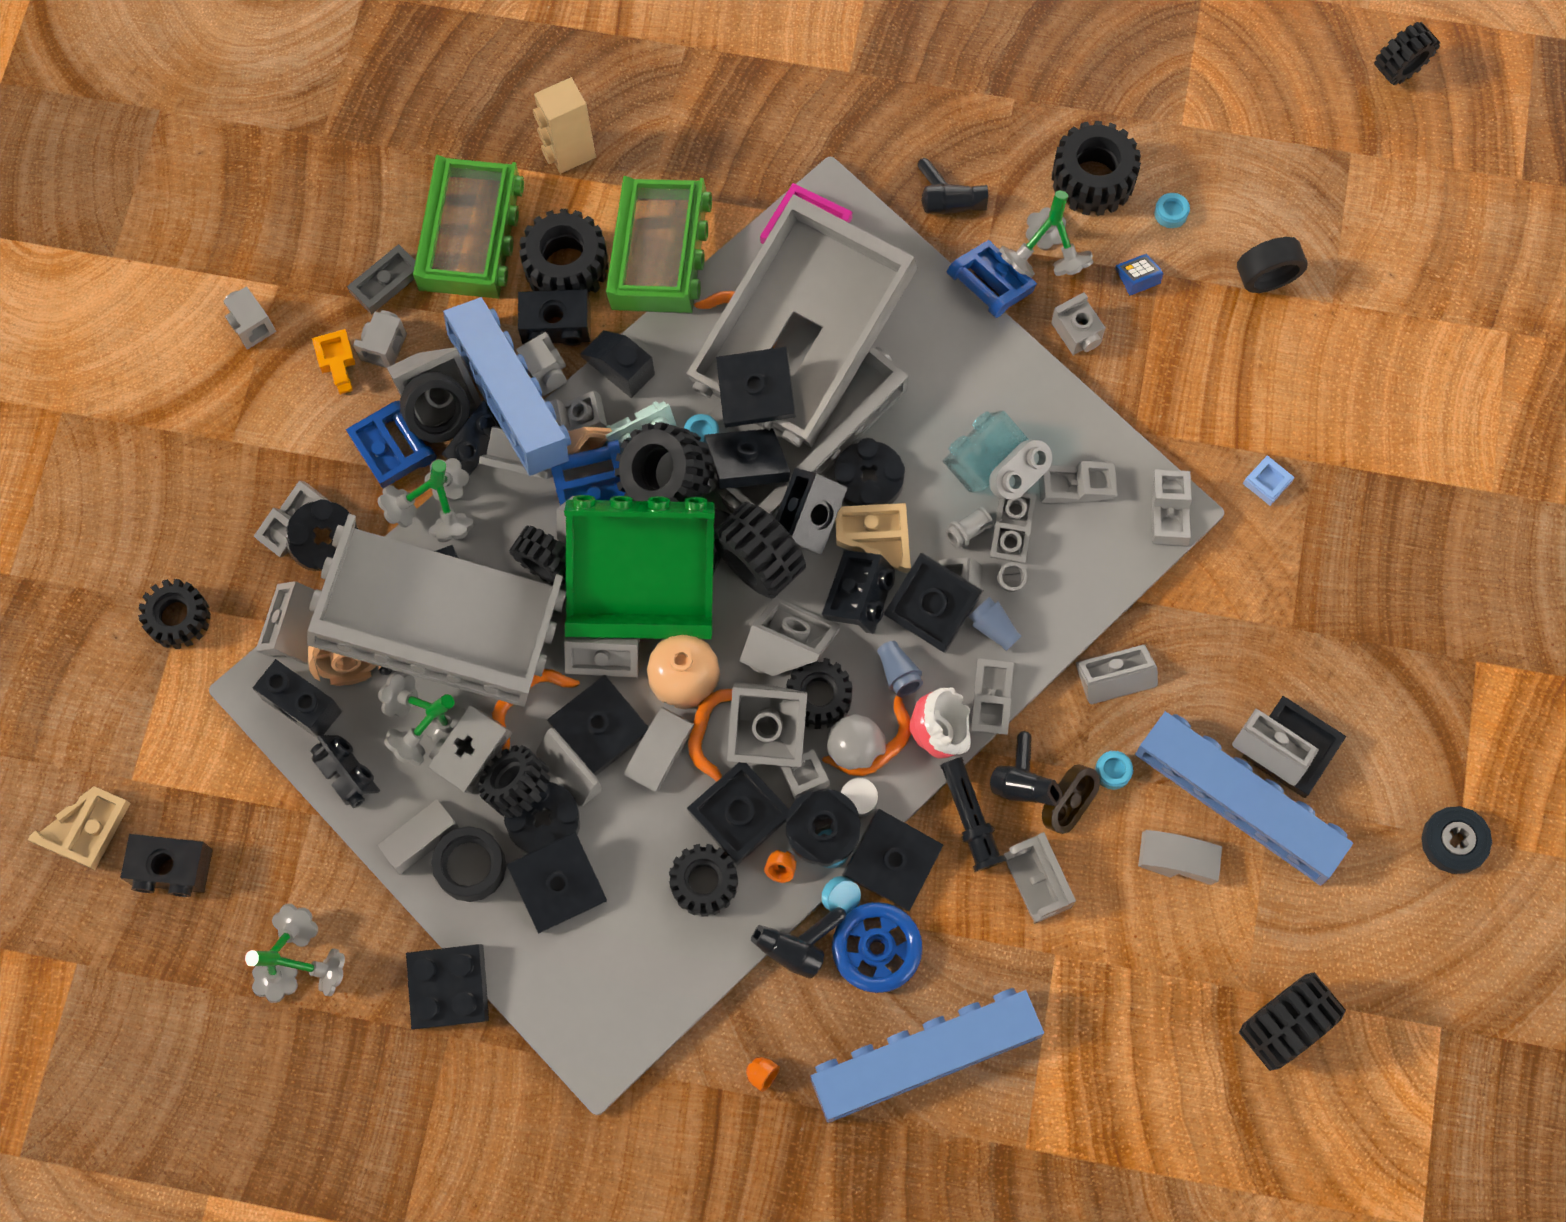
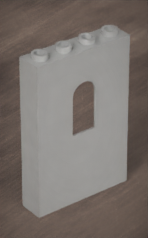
M793 194L686 373L694 384L692 388L707 398H710L712 394L721 398L716 357L773 348L792 314L796 313L823 327L797 372L791 377L796 417L755 424L769 431L771 427L783 432L781 436L783 439L797 447H800L803 443L812 448L918 269L915 257Z

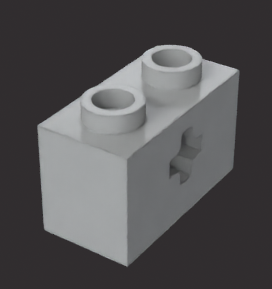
M472 705L467 710L462 708L456 714L450 725L453 728L446 741L441 739L434 746L429 755L432 761L428 765V768L463 792L470 794L479 783L480 776L485 774V767L492 764L493 761L491 759L498 755L513 733ZM463 741L471 742V746L475 749L472 754L464 753V748L461 747Z

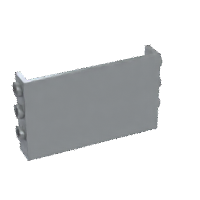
M808 319L778 346L787 347L791 377L797 372L823 328ZM873 346L870 348L812 448L803 443L800 447H797L781 437L783 432L771 427L775 431L790 469V479L795 468L814 472L822 476L837 461L839 455L847 447L854 444L907 391L908 375L892 363L890 356L882 348H874ZM721 402L708 414L716 420L719 426V433L763 429L757 424L725 428ZM714 475V479H709L707 485L711 486L710 492L714 490L723 498V504L732 513L743 502H750L761 507L776 518L789 482L719 489Z
M348 514L345 525H338L334 534L332 546L337 547L334 557H327L324 562L321 578L326 580L322 591L315 589L311 599L309 611H313L314 614L307 631V645L525 707L534 675L541 677L547 655L541 654L544 642L551 644L557 623L550 621L553 610L561 612L566 591L560 589L563 576L556 574L553 586L355 529L356 516Z

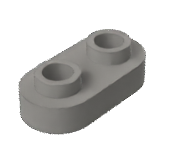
M1026 440L1020 443L992 471L989 484L993 494L1000 499L1007 500L1021 497L1050 468L1052 453L1049 446L1040 440ZM1036 452L1039 455L1037 464L1034 462V454ZM1011 476L1015 478V484L1013 487H1011L1009 484V479Z

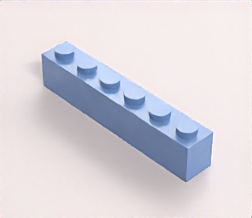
M480 297L444 310L446 331L454 347L458 349L467 370L528 475L531 476L568 462L567 446L571 445L570 435L564 425L559 426L556 422L557 417L549 400L544 402L538 380L535 377H529L527 364L522 354L516 355L514 352V344L509 332H502L500 320L495 309H489L483 298Z
M1165 711L1141 743L1135 755L1320 886L1324 884L1353 845V842L1346 838L1347 833L1333 823L1326 824L1315 816V811L1306 803L1301 801L1295 802L1283 794V788L1270 779L1263 780L1252 772L1253 768L1243 759L1238 757L1232 758L1221 750V745L1213 738L1205 735L1202 737L1190 729L1191 725L1183 717L1177 714L1170 715Z
M1014 988L1002 991L993 996L994 1003L981 1007L979 1002L972 1003L959 1009L958 1013L960 1016L948 1021H945L944 1016L934 1018L922 1024L924 1030L910 1036L908 1030L888 1037V1045L874 1050L873 1045L870 1044L851 1052L853 1059L838 1064L837 1059H832L815 1067L817 1073L810 1075L811 1082L827 1124L1040 1039L1044 1035V1031L1027 991L1024 990L1016 993Z

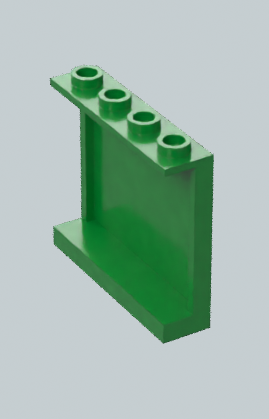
M578 495L573 497V500H566L564 516H566L565 637L668 639L672 636L688 635L699 639H712L714 502H707V499L701 497H690L685 499V502H670L669 498L661 496L650 497L648 501H633V498L629 496H614L610 500H595V497L590 495Z

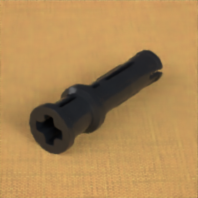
M959 757L941 764L940 767L943 770L965 830L962 832L963 836L961 838L964 843H968L975 862L973 866L974 872H979L1005 862L1006 859L1004 855L999 854L992 835L995 831L994 827L990 823L985 822L963 763V757Z

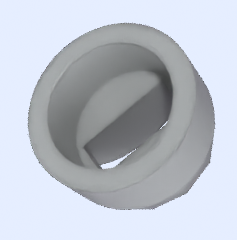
M1017 562L1006 563L998 572V583L1006 591H1018L1027 582V571ZM1020 574L1019 581L1003 582V576Z

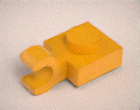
M346 329L312 338L322 374L332 372L334 384L337 386L340 395L353 391L346 367L355 365L356 362Z

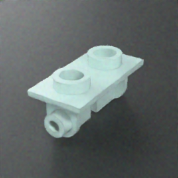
M655 401L652 405L634 413L636 420L631 422L629 417H626L611 426H606V428L612 429V432L606 434V444L608 445V442L618 440L622 454L624 448L621 447L623 441H630L632 439L630 433L635 429L642 431V425L648 423L655 425V422L677 427L670 405L664 401L659 404Z

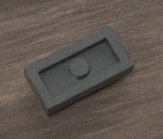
M398 244L347 286L349 293L372 315L414 280L415 260Z

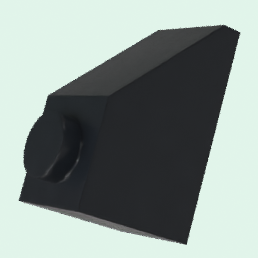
M603 330L580 353V356L630 398L655 375L652 356L626 335Z

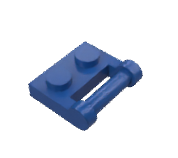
M987 240L954 260L946 273L953 280L959 279L989 307L988 312L995 318H998L1009 307L1033 293L1037 283L1027 275L1017 272L1012 265L1001 257L1002 253L990 240ZM971 268L980 278H982V279H983L991 288H993L1000 296L998 297L993 291H991L982 281H980V280H979L971 271H969L968 269Z
M400 401L390 403L346 429L349 437L382 489L419 467L423 468L430 465L437 458L433 449L430 446H426L422 439H419L409 430L400 412ZM395 422L414 453L405 458L385 427V424Z
M618 440L608 442V446L570 454L568 455V462L551 468L560 506L572 496L578 495L594 496L595 500H610L614 496H624L626 492L619 491L617 483L621 481L620 477L615 476V468H619L620 463L615 461L617 453L621 454ZM612 460L614 470L565 481L563 473L565 470Z

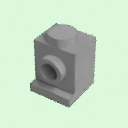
M247 286L240 291H234L226 296L223 302L230 313L225 315V318L235 333L238 334L247 350L276 332L268 315Z
M1085 292L1055 307L1051 324L1072 355L1082 350L1089 352L1099 346L1106 328L1088 303V297Z
M385 310L380 313L375 311L371 322H367L363 327L362 341L356 339L353 346L361 361L387 368L395 364L407 333L401 319L396 314Z
M546 332L516 349L518 354H522L531 377H535L538 380L543 396L567 383L561 369L566 367V364Z

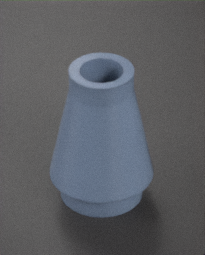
M990 597L968 616L974 622L972 625L974 628L1002 646L1005 651L1022 637L1015 629L999 601L995 603Z
M889 641L878 648L877 652L881 658L890 691L895 692L898 697L908 696L916 692L923 684L921 679L922 671L903 652L896 641Z

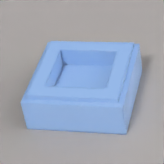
M1267 455L1246 477L1243 485L1271 506L1292 483L1295 477Z

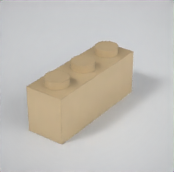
M572 77L534 93L537 108L533 109V114L539 125L537 132L543 143L541 149L548 164L555 163L561 174L596 158L587 105Z

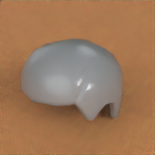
M858 714L841 718L833 725L828 734L827 752L837 766L848 770L870 768L874 759L878 755H884L886 751L885 735L872 719Z

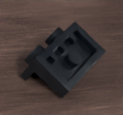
M844 550L822 615L829 621L859 625L866 633L874 634L877 624L883 617V606L888 592L894 585L895 569L881 554Z

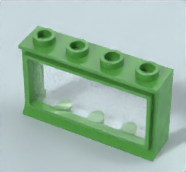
M436 155L413 272L419 291L499 299L501 286L506 287L508 281V267L505 266L506 257L512 256L514 240L513 236H510L512 226H517L519 219V208L516 206L517 196L522 197L524 191V177L519 176L516 162L502 164L451 159Z
M623 176L606 288L611 310L693 313L694 300H699L701 294L700 279H697L698 270H703L705 263L704 250L701 249L702 241H707L708 221L705 220L706 212H711L712 193L706 191L704 178H700V181L633 179Z

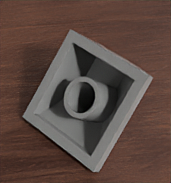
M456 347L420 352L387 367L400 396H402L404 388L413 378L426 372H440L451 376L461 385L470 402V417L482 402ZM431 388L423 392L415 403L417 419L430 427L446 423L455 412L453 396L442 388Z
M775 597L752 624L740 662L750 666L755 672L771 676L810 664L819 659L839 632L840 625Z
M735 682L732 688L727 761L802 767L807 692L773 685Z

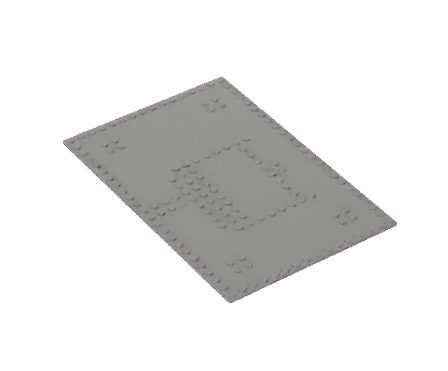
M827 157L797 182L796 185L852 211L853 216L850 224L914 256L918 267L872 345L874 348L880 347L886 351L892 363L908 375L907 391L855 443H859L864 438H872L876 442L884 443L897 452L904 464L903 489L899 497L892 504L906 503L911 568L920 553L926 554L937 562L943 559L972 557L982 565L981 589L984 592L971 613L988 597L995 603L999 601L1015 629L1022 636L1005 651L1002 646L972 626L974 622L968 617L949 649L944 653L885 615L877 624L874 634L866 633L859 625L831 621L840 625V629L819 657L818 662H823L824 658L830 659V664L834 665L837 662L841 665L843 672L847 671L849 681L852 682V702L848 714L845 712L844 717L858 714L872 719L885 735L886 744L896 736L899 726L893 710L894 699L897 694L889 689L882 661L877 652L878 648L886 642L896 641L903 652L922 671V686L916 692L902 697L910 719L917 701L939 688H954L955 693L963 696L962 704L970 708L969 732L971 743L970 749L966 753L956 754L943 759L935 758L921 748L911 734L907 745L895 757L876 772L865 776L848 775L822 761L823 757L829 755L827 752V741L832 727L827 728L826 724L821 725V729H815L813 724H809V727L805 726L803 754L813 749L815 750L829 779L832 790L841 792L843 786L854 778L867 779L877 789L878 801L876 808L869 815L859 817L861 822L860 841L876 809H881L906 823L947 783L943 770L940 767L941 764L963 757V763L966 765L997 735L996 733L971 731L978 658L1015 662L1011 691L1010 723L1223 518L1224 510L1191 480L1192 501L1189 508L1191 539L1189 546L1153 544L1152 496L1154 470H1181L1006 312L998 318H995L988 312L989 307L959 279L953 280L946 273L951 263L839 161L834 157ZM786 193L705 261L704 269L698 270L697 279H700L701 282L700 299L694 300V304L720 291H736L763 246L760 243L761 233ZM728 303L711 309H699L693 306V313L647 311L622 332L621 335H626L652 356L655 375L632 398L587 362L567 380L566 384L545 398L544 402L558 399L565 403L594 390L601 394L606 424L611 426L626 417H629L632 422L636 420L634 413L652 405L655 401L658 404L664 401L670 405L677 427L684 428L689 418L697 414L708 415L721 402V398L713 394L710 398H707L696 392L692 388L693 382L686 373ZM793 313L774 348H777L806 318ZM1026 440L1045 442L1052 453L1051 465L1077 466L1081 461L1114 462L1118 496L1113 499L1078 503H1041L1039 479L1026 491V493L1037 494L1026 563H1019L1027 571V582L1020 590L1015 592H1009L1001 588L997 580L998 572L1003 565L1013 561L990 558L999 498L993 494L989 484L990 475L995 467L1020 443ZM669 452L661 458L657 466L656 478L660 488L666 485L672 475L673 460ZM1036 452L1034 454V462L1037 464L1039 455ZM612 460L565 470L563 473L565 481L611 471L614 468ZM836 462L822 476L835 481L834 469ZM478 464L470 475L469 483L464 486L463 496L459 499L447 498L449 506L454 509L455 514L464 513L467 518L473 519L475 525L471 530H468L467 536L462 539H452L448 542H438L437 537L430 535L429 529L441 517L440 511L442 510L440 500L434 498L433 495L417 508V515L412 518L411 525L406 528L397 525L385 536L386 538L431 551H437L453 545L459 559L553 586L548 581L545 582L540 579V576L530 573L528 568L522 567L521 563L517 562L513 558L514 556L510 555L509 550L527 525L529 527L534 526L536 529L539 528L548 535L549 533L557 540V508L560 506L554 479L553 477L544 479ZM865 469L862 471V481L866 482L871 479L875 482L878 480L875 476V470ZM1011 476L1009 479V484L1011 487H1013L1015 484V478L1013 476ZM713 490L709 494H702L701 497L707 499V502H714L715 509L732 514L723 504V498L716 491ZM843 501L842 506H849ZM979 507L984 508L992 518L993 527L986 529L969 540L967 547L960 546L955 548L946 536L949 524L953 521L958 523L975 512ZM835 522L822 555L800 548L806 562V569L776 596L824 619L826 618L822 615V611L843 552L847 550L836 545ZM722 557L713 575L712 639H702L710 645L718 658L720 678L714 692L719 689H732L735 682L786 688L787 680L791 678L792 670L771 676L755 672L750 666L740 662L752 624L771 603L773 598H767L746 585L731 570ZM895 569L894 585L888 592L883 606L884 612L908 573ZM1020 574L1003 576V582L1020 580ZM566 584L560 587V589L566 591ZM566 595L561 612L553 610L550 621L557 623L551 644L544 642L541 654L547 655L544 669H553L567 677L578 680L580 684L573 688H563L550 682H541L530 689L525 707L515 704L511 706L505 716L506 727L513 732L510 736L509 751L511 746L517 745L520 748L523 745L536 755L537 748L544 735L551 728L547 719L602 677L599 675L565 674ZM641 638L639 644L638 678L607 676V678L648 727L661 707L693 723L699 706L687 709L675 708L674 705H669L666 702L663 703L657 699L650 688L647 675L650 654L657 644L664 639ZM256 646L209 688L210 695L441 948L483 944L488 1000L594 1115H601L767 956V954L751 942V937L756 927L762 925L790 934L822 903V891L825 885L831 879L843 876L842 874L854 853L853 851L847 861L837 868H826L808 863L797 856L790 847L786 836V823H784L738 865L734 863L738 876L737 893L735 898L731 899L730 905L727 908L723 907L720 909V913L716 915L708 913V916L701 917L699 913H695V915L688 913V910L682 909L673 897L669 884L670 868L674 866L673 861L676 856L679 858L682 855L681 851L686 848L691 850L694 848L693 845L700 844V847H706V844H711L717 850L720 847L687 811V807L716 781L694 765L689 756L687 739L679 757L675 758L660 790L655 792L623 775L641 742L639 741L596 775L602 786V791L586 805L581 807L577 804L580 813V830L577 836L606 896L607 902L538 934L508 867H506L504 880L494 893L482 900L466 902L456 900L444 892L433 876L431 861L434 849L399 875L377 845L437 799L459 828L467 826L481 828L494 836L505 854L506 864L526 855L510 839L504 824V817L480 797L481 793L478 791V786L482 785L480 782L471 794L466 793L428 768L432 761L429 755L434 745L432 738L428 737L425 731L422 732L423 738L419 742L426 752L423 756L424 762L420 766H415L410 762H401L396 758L394 752L386 747L384 741L387 738L386 733L390 729L408 732L411 728H416L426 716V709L415 705L410 708L409 713L405 717L387 716L382 712L383 702L378 697L380 689L387 685L390 675L398 673L403 676L406 673L392 670L389 675H382L379 673L377 665L376 668L371 670L372 677L366 681L353 685L335 686L330 685V679L321 676L320 681L315 679L309 671L308 664H303L285 655L266 656L257 652ZM275 659L331 697L342 710V713L324 735H339L346 739L353 748L352 754L360 764L366 766L374 776L373 781L380 789L379 793L363 794L362 796L365 798V801L357 808L345 805L331 786L340 776L337 772L331 779H326L312 761L313 754L310 750L320 741L264 702L253 690L252 687ZM413 676L416 681L415 689L418 691L419 699L433 703L441 696L449 694L454 698V706L467 710L472 705L492 718V712L498 701L497 699ZM824 681L812 682L805 690L807 692V700L816 706L826 705L834 695L832 687ZM731 701L722 702L714 707L702 741L704 756L718 767L722 776L738 763L727 761ZM465 741L461 746L464 748V753L472 754L475 750L471 746V742ZM502 749L500 750V752H499L498 755H497L498 758H500V757L502 756V754H501ZM747 763L790 809L795 799L781 766ZM551 772L547 773L550 775V782L561 785ZM547 810L543 813L537 812L534 815L536 819L534 826L537 828L542 824L549 826L552 823L549 818L551 812ZM471 842L461 844L455 848L447 862L448 874L452 880L464 886L476 885L483 881L490 872L491 867L490 854L486 848ZM776 850H781V852L785 853L790 851L796 859V870L793 879L789 882L780 883L773 881L764 872L768 857ZM706 866L699 867L691 873L689 885L695 892L707 894L716 888L719 877L712 868Z

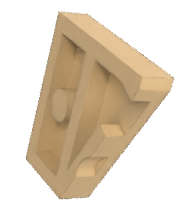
M906 503L842 506L835 519L837 546L850 551L881 554L894 569L909 573L911 564Z
M93 786L81 795L74 805L64 808L55 815L57 819L40 832H33L29 836L28 841L96 870L131 803Z

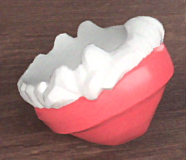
M951 687L939 688L921 697L917 701L910 719V732L917 744L939 759L949 758L956 754L961 755L970 749V708L962 704L963 696L955 693V689Z

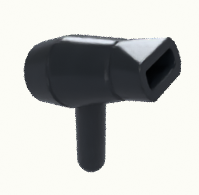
M921 158L918 161L917 166L931 184L925 186L921 198L926 214L947 215L970 210L987 211L989 196L987 185L970 187L948 184L929 159Z
M1021 731L1017 735L1016 765H1000L995 768L990 779L991 791L993 794L1011 801L1057 806L1062 798V790L1055 780L1030 772L1032 737L1029 732Z
M840 907L833 909L799 937L758 925L751 937V942L790 972L811 979L819 972L824 961V952L814 944L843 922L846 918V912Z

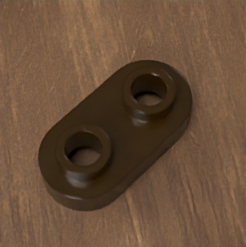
M1080 764L1072 766L1058 784L1063 793L1057 806L1046 804L1043 806L1042 822L1049 830L1060 834L1070 832L1099 790L1100 778L1098 773L1094 769Z

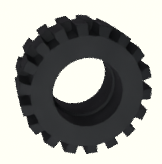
M1095 121L1094 125L1084 122L1080 124L1079 130L1073 127L1068 131L1067 136L1063 135L1056 150L1052 180L1054 181L1053 189L1055 192L1061 190L1068 194L1067 202L1070 203L1069 208L1071 210L1082 209V214L1090 215V211H1095L1096 215L1100 216L1104 215L1107 209L1110 213L1116 211L1119 204L1124 206L1128 201L1129 196L1134 191L1141 163L1139 161L1141 154L1140 150H1136L1137 143L1134 138H1127L1128 132L1125 129L1118 131L1116 130V124L1109 123V126L1102 125V121ZM1089 161L1100 162L1106 165L1112 173L1102 176L1092 175L1084 171L1080 164Z
M560 209L558 214H554L553 210L546 212L547 217L543 219L540 216L536 217L533 220L534 226L528 225L524 230L526 237H521V250H519L527 282L530 283L531 289L533 291L587 289L588 292L596 293L600 289L599 282H605L607 277L606 270H609L605 239L599 225L595 226L594 220L589 216L583 219L582 212L576 210L573 214H569L568 209ZM571 248L582 253L576 261L567 265H555L547 261L554 252L560 249Z
M655 422V425L650 423L642 425V431L635 429L630 433L632 439L630 441L624 440L621 444L624 450L622 454L617 453L615 461L620 463L619 468H615V476L620 477L621 481L617 483L619 491L626 492L624 496L633 498V501H648L650 497L661 496L669 498L670 502H685L687 498L701 497L703 493L709 494L711 486L707 484L709 479H714V471L710 470L709 465L714 464L713 456L706 455L709 447L705 442L700 441L701 437L698 434L690 432L688 429ZM669 452L673 460V471L666 485L660 488L656 478V470L661 458Z
M743 502L714 529V545L726 564L746 585L767 598L774 599L806 569V562L802 551L793 537L772 515L757 505Z
M1315 972L1309 973L1291 984L1244 1022L1239 1034L1269 1071L1276 1070L1292 1061L1342 1020L1346 1009Z

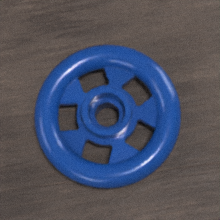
M872 902L852 909L846 914L845 920L836 927L833 934L832 955L838 971L847 982L863 991L884 993L901 987L915 974L922 958V938L917 925L906 912L891 904ZM880 917L881 928L865 930L863 920ZM898 926L903 931L907 940L900 945H896L893 936L889 933V931ZM849 936L860 937L858 953L847 952ZM873 942L883 944L884 951L881 954L877 955L871 952L870 945ZM894 955H898L904 963L896 972L892 973L885 965L893 959ZM861 961L870 966L877 967L873 977L866 976L858 971Z

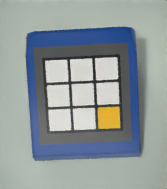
M1147 254L1115 266L1129 296L1161 284L1164 275L1161 268Z

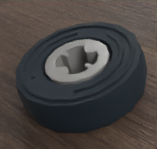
M1461 806L1446 807L1434 813L1425 823L1421 837L1423 851L1429 861L1438 869L1451 874L1468 873L1480 867L1488 858L1492 846L1491 831L1485 820L1473 810ZM1451 831H1453L1454 836L1458 833L1463 836L1464 839L1461 841V845L1464 849H1460V845L1454 848L1449 841L1452 839Z

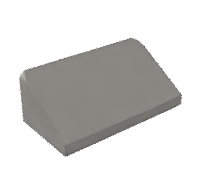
M1145 644L1076 662V668L1086 698L1090 704L1155 688L1158 685L1157 666Z
M1256 708L1232 743L1234 748L1293 786L1298 783L1319 751L1318 748Z
M551 727L547 730L537 748L536 755L549 767L550 772L558 782L572 794L576 803L582 807L602 791V786L597 777L555 728L552 729Z
M436 799L377 846L400 875L433 850L443 836L459 828V826Z

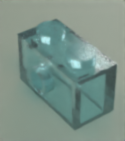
M1004 410L993 413L986 411L972 423L974 429L967 436L963 435L956 439L948 448L951 453L943 460V463L969 492L984 491L990 485V475L995 467L1020 443L1029 440Z

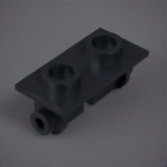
M485 400L481 402L442 452V455L447 460L450 458L458 459L462 464V469L467 471L469 476L478 466L480 456L487 454L492 427H500Z
M319 735L317 737L320 743L310 750L313 754L311 759L326 779H331L337 772L340 776L331 786L345 805L357 808L365 801V798L362 796L363 794L380 792V789L373 781L374 776L372 772L358 762L352 754V746L346 739L339 735Z

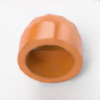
M776 850L768 857L764 872L773 881L780 883L789 882L793 879L796 870V859L790 851L785 853L781 852V850Z
M757 1057L747 1066V1079L754 1087L764 1092L776 1079L780 1066L768 1058Z

